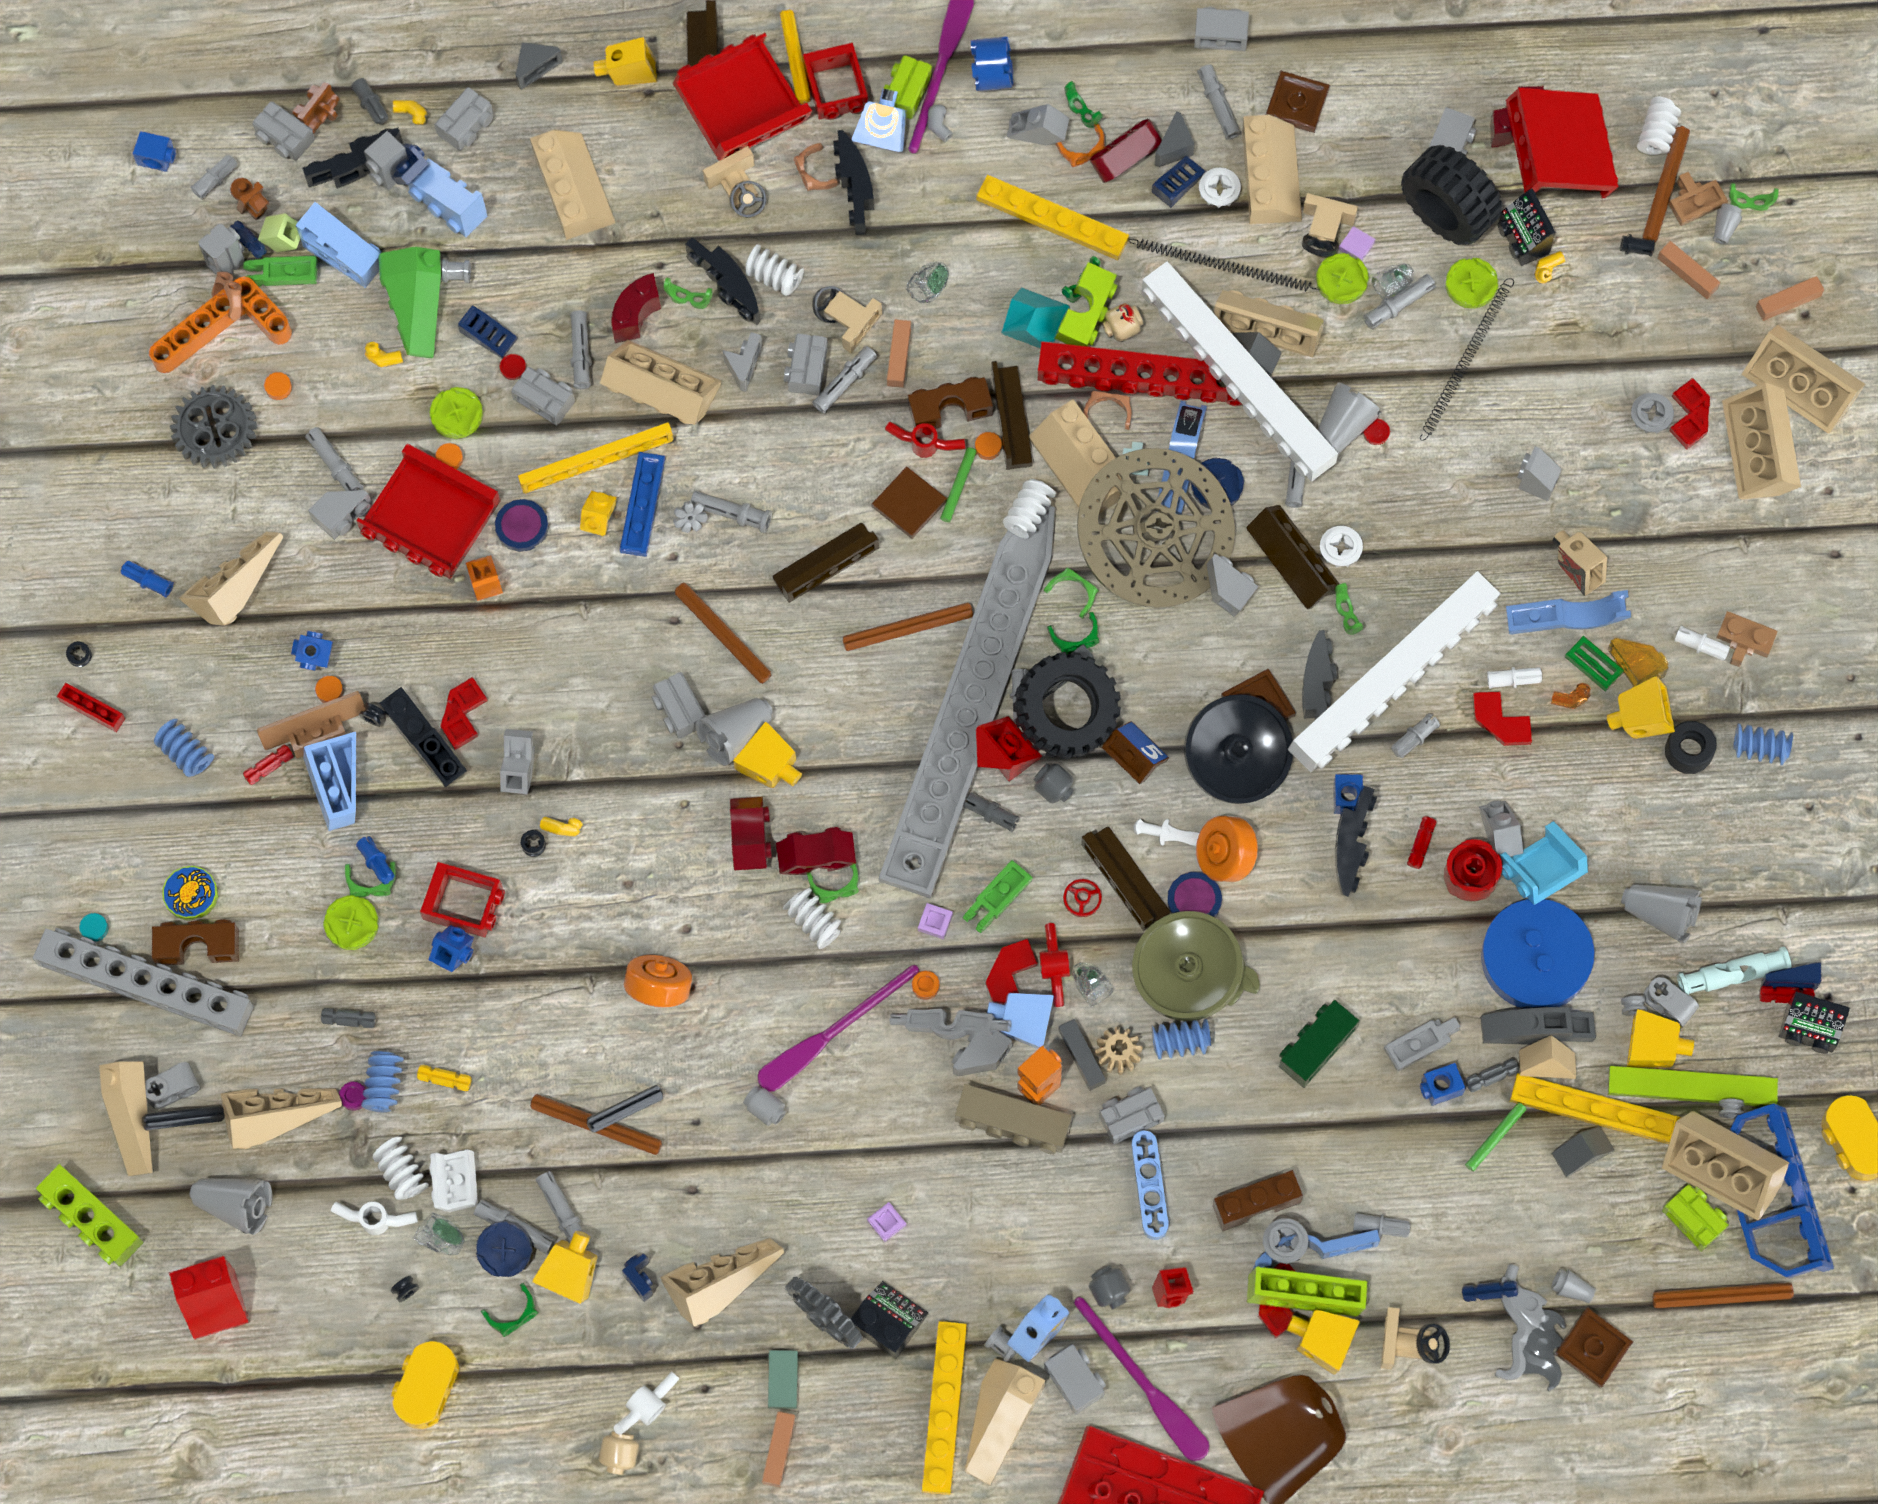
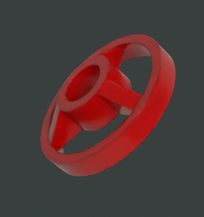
M1078 879L1071 882L1066 887L1063 895L1066 909L1077 917L1093 915L1099 909L1102 901L1099 887L1087 879ZM1086 883L1094 887L1095 890L1089 891L1086 888L1075 889L1072 886ZM1068 891L1074 894V900L1079 905V913L1068 906L1066 901ZM1080 893H1085L1088 898L1085 901H1080L1077 896ZM1098 894L1099 901L1097 906L1092 911L1083 913L1084 906L1090 902L1091 896Z

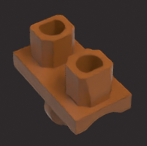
M323 82L321 86L312 85L307 91L309 102L306 106L297 104L292 111L295 118L312 129L313 134L326 119L335 121L338 116L333 109L340 98L332 91L331 85Z
M237 178L231 183L230 193L233 198L238 200L236 209L241 214L247 211L257 220L267 211L269 202L262 195L263 186L259 182L254 184V188L252 183L246 178Z

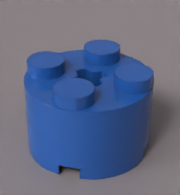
M1008 36L971 40V52L975 63H972V76L975 79L976 91L1012 88L1013 65L1010 59L1009 51H1011Z

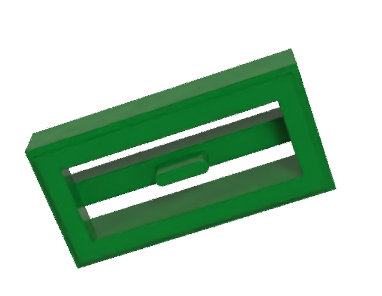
M1582 636L1565 654V658L1605 692L1624 673V670L1585 636ZM1580 647H1585L1603 664H1605L1609 669H1611L1614 672V674L1611 675L1595 659L1591 658ZM1574 653H1576V654H1577L1579 657H1581L1585 662H1587V663H1588L1592 668H1594L1599 674H1601L1605 679H1607V681H1605L1600 675H1598L1594 670H1592L1587 664H1585V663H1584L1580 658H1578Z

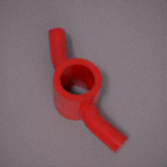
M891 421L885 427V431L896 438L911 443L913 452L921 458L931 457L936 453L937 449L943 451L965 449V439H939L936 429L930 424H919L912 432L905 431ZM927 437L932 441L927 444H921L918 440Z
M1047 923L1045 925L1047 951L1039 952L1042 979H1051L1052 996H1054L1053 1007L1064 1006L1062 977H1070L1067 949L1058 950L1056 925L1054 923Z

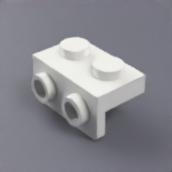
M467 1149L446 1155L432 1153L430 1155V1173L433 1185L431 1197L434 1207L446 1212H453L477 1206L474 1151Z

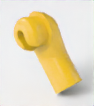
M369 342L365 346L366 358L378 367L403 363L400 350L385 353L378 347L376 342Z

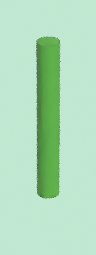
M971 447L966 449L940 519L944 522L949 523L952 519L975 458L976 450Z
M1518 1102L1468 1160L1465 1166L1472 1172L1476 1170L1527 1110L1523 1104Z

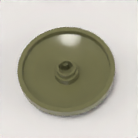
M1195 911L1173 913L1153 923L1138 941L1132 960L1134 982L1144 1001L1157 1013L1180 1021L1204 1019L1223 1009L1238 991L1244 970L1242 951L1232 931L1217 918Z

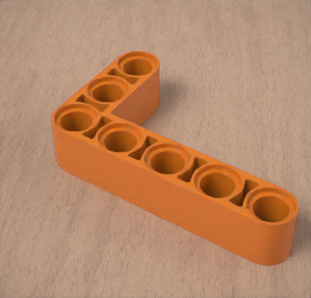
M245 276L235 279L233 282L238 283L242 287L241 292L250 290L249 294L241 295L240 317L246 313L274 344L280 345L288 342L291 339L292 330L286 316L252 279ZM225 289L217 293L150 347L149 356L157 371L161 373L173 371L235 322L229 317V309L223 312L219 311L224 306H230ZM260 308H267L263 313H256ZM204 322L210 323L204 328L199 327ZM277 326H284L280 331H273ZM183 338H188V339H189L186 343H184V344H179V341H180L181 339H183ZM161 355H168L166 359L158 360Z

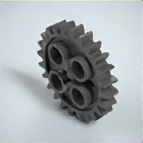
M214 385L211 386L210 392H206L204 387H201V394L197 395L194 391H191L192 399L188 400L183 397L182 400L185 406L175 407L179 415L171 416L173 422L176 423L170 425V429L174 433L171 435V438L176 443L177 451H182L184 459L191 456L190 460L193 465L200 460L202 468H205L208 462H211L213 469H216L218 462H222L223 466L227 467L228 459L236 463L235 455L245 456L243 448H252L249 439H256V434L253 431L258 428L256 421H253L256 419L254 411H251L252 406L250 402L245 403L246 400L243 394L237 397L235 389H232L227 394L225 386H222L219 392L216 391ZM207 407H211L221 441L220 447L216 445L212 426L206 411ZM223 408L229 409L228 412L223 415L218 414V412ZM196 416H203L201 421L192 422ZM228 432H236L231 438L224 437ZM204 439L210 440V442L204 446L199 445V443Z
M797 1276L793 1277L785 1286V1290L793 1298L794 1303L806 1313L810 1322L822 1332H827L833 1339L841 1344L843 1343L850 1349H854L863 1339L860 1331L855 1328L854 1323L842 1313L840 1306L827 1294L820 1293L814 1286L807 1281L804 1282Z

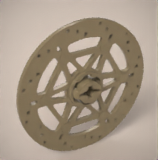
M1146 448L1131 451L1115 458L1093 477L1079 505L1077 535L1087 566L1107 590L1135 605L1166 608L1189 602L1210 588L1207 563L1214 556L1213 553L1230 559L1234 545L1235 525L1229 499L1219 481L1208 469L1182 453L1168 449ZM1179 468L1182 469L1180 475H1178ZM1145 469H1161L1170 473L1168 480L1163 482L1134 484L1129 478V474ZM1185 480L1191 482L1204 496L1211 511L1210 515H1201L1182 489ZM1115 486L1121 495L1109 524L1100 525L1098 523V516L1102 502L1109 490ZM1162 488V492L1154 503L1140 491L1143 489ZM1169 490L1173 491L1170 508L1161 504ZM1131 494H1134L1145 505L1140 511L1137 510ZM1178 497H1181L1193 516L1175 513ZM1124 502H1126L1134 518L1117 522ZM1150 511H1158L1140 523L1141 518L1148 515ZM1179 521L1195 522L1196 527L1180 530ZM1213 521H1219L1220 524H1214ZM1155 523L1156 527H1160L1163 529L1157 532V529H1152L1149 527ZM1130 525L1133 527V535L1116 533V529ZM1212 531L1214 539L1210 554L1200 569H1196L1192 564V559L1203 532ZM1092 532H1098L1099 535H1092ZM1172 533L1171 538L1161 543L1162 545H1154V543L1160 542ZM1194 533L1195 538L1188 554H1186L1179 541V537ZM1110 540L1130 567L1127 576L1122 575L1110 563L1102 549L1101 541ZM1119 540L1137 542L1134 559H1131ZM1172 545L1175 546L1182 560L1181 562L1167 551ZM1142 548L1150 550L1151 554L1143 566L1139 564ZM1158 553H1161L1172 564V566L1150 567ZM1179 572L1183 578V582L1167 587H1150L1143 584V579L1148 574ZM1191 575L1195 578L1196 582L1192 580ZM1132 581L1135 582L1133 588L1130 587Z

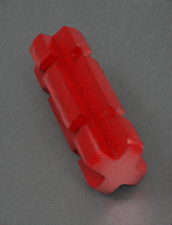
M282 745L276 749L277 752L275 754L272 752L255 764L256 767H250L245 770L243 776L246 781L253 785L260 780L259 777L267 776L282 766L281 763L283 761L286 763L292 759L293 753L287 745Z
M1428 816L1422 818L1420 829H1418L1411 850L1413 853H1410L1408 858V866L1415 869L1421 868L1424 861L1423 856L1426 855L1436 826L1435 819Z
M1762 986L1759 990V999L1761 1002L1771 1003L1772 1000H1775V1003H1789L1795 992L1815 997V992L1812 988L1799 990L1796 987H1776L1773 989L1772 986Z

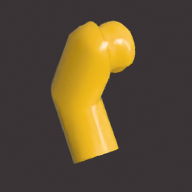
M393 100V113H409L413 117L412 122L414 124H424L426 122L425 115H427V111L418 102L412 100Z
M1561 251L1538 260L1534 275L1539 283L1549 282L1552 279L1553 267L1565 263V258Z
M546 816L540 822V828L544 831L571 837L577 836L582 827V822L574 817L568 820V824Z

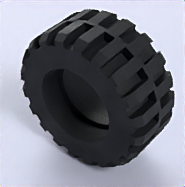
M1435 145L1427 148L1403 173L1401 186L1402 192L1406 196L1405 200L1408 205H1411L1415 215H1418L1426 226L1428 225L1435 234L1441 235L1443 239L1453 241L1457 245L1475 243L1500 217L1502 210L1500 194L1495 189L1493 181L1489 180L1486 172L1480 169L1476 162L1468 159L1461 151H1455L1453 147Z
M1060 652L1054 656L1049 655L1043 658L1021 679V683L1014 695L1016 701L1013 703V712L1017 714L1015 722L1017 727H1021L1023 730L1022 737L1025 741L1029 739L1033 743L1032 748L1036 751L1041 749L1046 752V756L1052 758L1054 756H1060L1061 759H1070L1075 756L1078 758L1095 750L1114 731L1117 725L1116 719L1120 716L1121 707L1118 706V701L1121 700L1120 692L1115 691L1114 686L1117 683L1114 677L1109 678L1105 673L1108 669L1103 664L1100 667L1096 665V659L1090 656L1083 658L1081 653L1072 652L1071 654ZM1059 681H1068L1078 685L1085 691L1091 704V715L1085 725L1079 729L1068 731L1058 728L1050 722L1044 712L1042 700L1046 690L1052 684Z

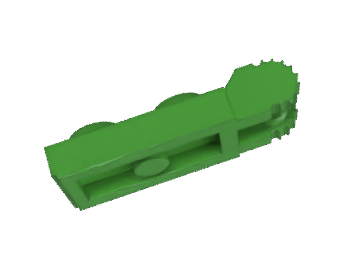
M316 256L266 257L260 260H247L244 262V269L249 272H261L263 270V274L245 276L252 279L258 287L262 285L317 284Z
M1011 860L976 898V902L964 914L963 919L968 923L981 908L985 909L988 914L980 920L976 927V930L981 934L992 923L994 918L997 919L1029 885L1033 877Z

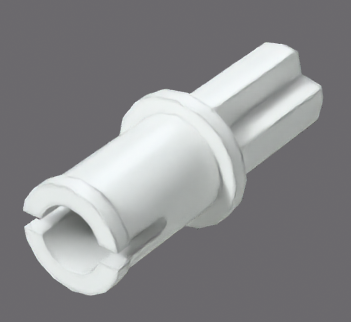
M1683 626L1678 630L1674 641L1697 650L1696 653L1698 654L1701 651L1720 660L1726 659L1730 649L1729 646L1708 638L1706 633L1701 635Z
M1515 667L1505 671H1487L1489 689L1505 686L1516 688V685L1540 683L1542 681V671L1540 668L1515 670Z

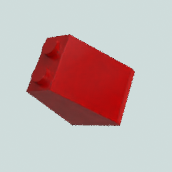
M225 1256L169 1273L176 1301L194 1340L249 1323L235 1269Z

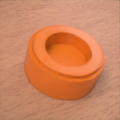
M272 373L264 382L267 395L274 400L285 399L291 393L292 385L290 379L284 373Z
M984 432L977 437L975 450L980 458L992 460L1001 453L1002 443L998 435L992 432Z
M446 443L441 445L436 451V459L455 469L461 466L463 455L457 445Z
M334 676L322 677L315 687L317 697L323 703L342 697L344 692L340 680Z
M921 971L914 976L912 990L918 998L929 1000L939 992V979L933 972Z

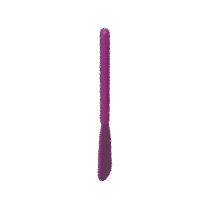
M974 0L949 1L941 30L938 60L908 148L912 154L917 153L928 123V111L934 105L948 59L956 49L974 7Z
M911 965L825 1031L808 1037L764 1065L758 1073L759 1085L769 1092L780 1089L814 1060L832 1038L919 973V967Z
M1077 1297L1074 1300L1076 1308L1144 1391L1152 1410L1182 1454L1191 1461L1204 1459L1209 1451L1207 1438L1168 1396L1153 1386L1084 1298Z

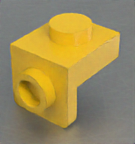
M591 491L581 510L580 530L605 536L608 520L616 506L617 497Z

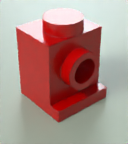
M1186 1267L1159 1270L1152 1286L1158 1307H1178L1184 1304L1188 1295H1192L1194 1292ZM1175 1279L1174 1282H1168V1280Z

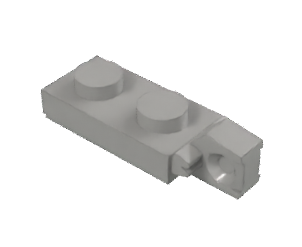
M1455 1017L1441 1024L1439 1019L1436 1021L1431 1020L1385 1045L1384 1050L1397 1072L1445 1047L1446 1044L1451 1042L1449 1036L1458 1032L1460 1025Z

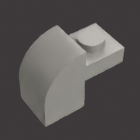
M505 730L504 759L500 770L501 792L528 794L535 755L533 731Z

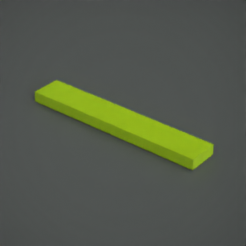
M1610 1066L1608 1073V1095L1719 1103L1723 1099H1738L1744 1101V1105L1764 1107L1773 1103L1777 1104L1778 1078Z

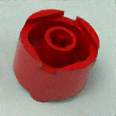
M1470 839L1461 842L1450 852L1444 868V881L1447 890L1451 895L1464 901L1473 902L1487 899L1498 884L1502 872L1501 858L1492 846L1485 841ZM1469 868H1475V873H1471Z

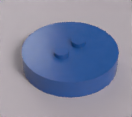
M1527 899L1508 906L1491 922L1482 944L1481 963L1485 977L1492 989L1508 1003L1521 1009L1561 1007L1574 999L1585 986L1593 968L1594 945L1587 926L1571 909L1547 899H1543L1535 905Z

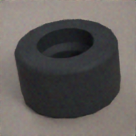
M1685 721L1678 724L1674 728L1675 732L1669 734L1665 745V756L1669 764L1676 771L1684 774H1696L1705 770L1711 763L1717 749L1716 738L1712 730L1705 724L1697 721ZM1685 739L1694 740L1700 745L1701 752L1697 756L1687 755L1680 748L1681 742Z

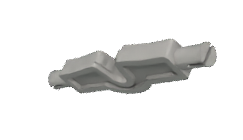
M909 1009L907 1015L894 1013L890 1015V1025H904L908 1031L934 1033L940 1038L949 1040L959 1039L966 1035L992 1036L994 1031H1011V1020H996L992 1014L964 1010L957 1012L951 1025H947V1013L942 1009Z

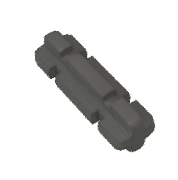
M323 1008L321 1021L323 1024L329 1025L337 1023L340 1026L359 1027V1025H362L363 1028H374L376 1015L373 1012L366 1011L361 1014L360 1011L338 1009L335 1011L332 1008Z
M1511 1058L1504 1061L1503 1065L1499 1063L1479 1072V1075L1474 1074L1467 1077L1465 1080L1470 1092L1478 1091L1483 1085L1487 1087L1505 1079L1506 1075L1510 1077L1517 1074L1519 1066L1515 1059Z

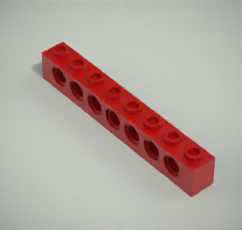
M1041 342L1038 381H1042L1047 385H1057L1060 383L1069 384L1073 388L1087 386L1095 387L1100 391L1113 389L1121 390L1126 394L1140 392L1148 393L1152 397L1166 395L1174 396L1179 400L1192 398L1200 399L1205 403L1219 401L1227 402L1231 406L1242 405L1238 398L1233 399L1229 395L1226 387L1223 388L1217 385L1222 380H1217L1209 371V366L1204 360ZM1066 363L1071 365L1072 367L1070 369L1064 370L1061 369L1059 366L1061 364ZM1092 366L1096 367L1098 371L1091 373L1085 369ZM1119 369L1122 370L1124 374L1117 376L1114 375L1112 371ZM1145 372L1150 374V377L1144 379L1139 377L1138 374ZM1172 375L1176 377L1177 380L1170 382L1167 381L1165 377ZM1198 378L1201 379L1203 383L1196 385L1193 384L1191 380Z

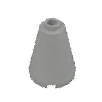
M1343 383L1336 384L1318 428L1320 434L1338 454L1381 414L1380 409L1372 401L1359 392L1357 394L1354 392L1349 393L1351 387Z
M754 698L704 716L696 722L698 738L701 743L707 742L710 748L706 751L717 763L722 766L730 764L765 722L769 723L771 721L772 708L766 700Z
M1633 884L1630 889H1625L1621 903L1625 904V911L1675 940L1686 943L1691 935L1686 933L1688 927L1695 926L1702 901V897H1699L1702 892L1691 888Z
M201 1178L192 1185L190 1198L196 1207L245 1234L254 1235L261 1230L268 1216L263 1215L266 1206L271 1207L272 1189L270 1183L262 1179Z

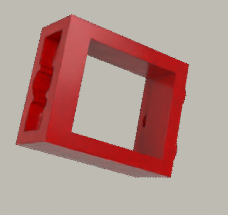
M853 42L803 54L805 73L819 120H831L842 114H856L864 110L868 101V94ZM850 65L858 95L822 103L814 73Z
M437 862L420 914L425 921L446 927L452 925L463 929L466 933L486 938L488 930L492 931L496 922L494 912L496 906L502 904L505 890L500 879ZM449 879L491 891L479 925L437 913Z

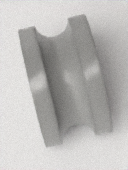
M1629 996L1622 998L1621 1004L1624 1005L1622 1014L1634 1016L1637 1009L1647 1012V1007L1643 1005L1646 1002V997Z
M1738 1099L1720 1100L1719 1106L1722 1107V1110L1719 1111V1116L1736 1119L1737 1115L1744 1113L1741 1108L1744 1107L1745 1102Z

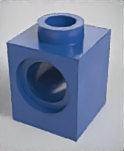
M140 131L133 151V157L137 166L167 172L169 164L174 162L176 156V149L173 147L171 139Z
M1335 774L1333 782L1334 814H1340L1341 816L1343 808L1354 810L1363 786V775ZM1343 793H1351L1354 795L1355 800L1345 801L1341 795Z
M1456 1063L1425 1073L1421 1080L1422 1083L1419 1084L1424 1099H1429L1431 1106L1462 1096L1466 1089ZM1442 1080L1446 1082L1448 1089L1440 1091L1435 1088L1434 1082Z

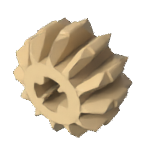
M1115 1027L1114 1035L1106 1030L1104 1031L1105 1039L1098 1038L1097 1045L1100 1048L1095 1049V1055L1101 1057L1098 1064L1100 1066L1108 1064L1107 1072L1109 1073L1116 1067L1118 1068V1074L1122 1075L1124 1066L1127 1070L1133 1071V1063H1140L1141 1057L1138 1054L1142 1052L1143 1048L1140 1045H1135L1139 1041L1137 1035L1129 1038V1028L1124 1031V1034H1120L1119 1027ZM1115 1047H1121L1122 1055H1116Z

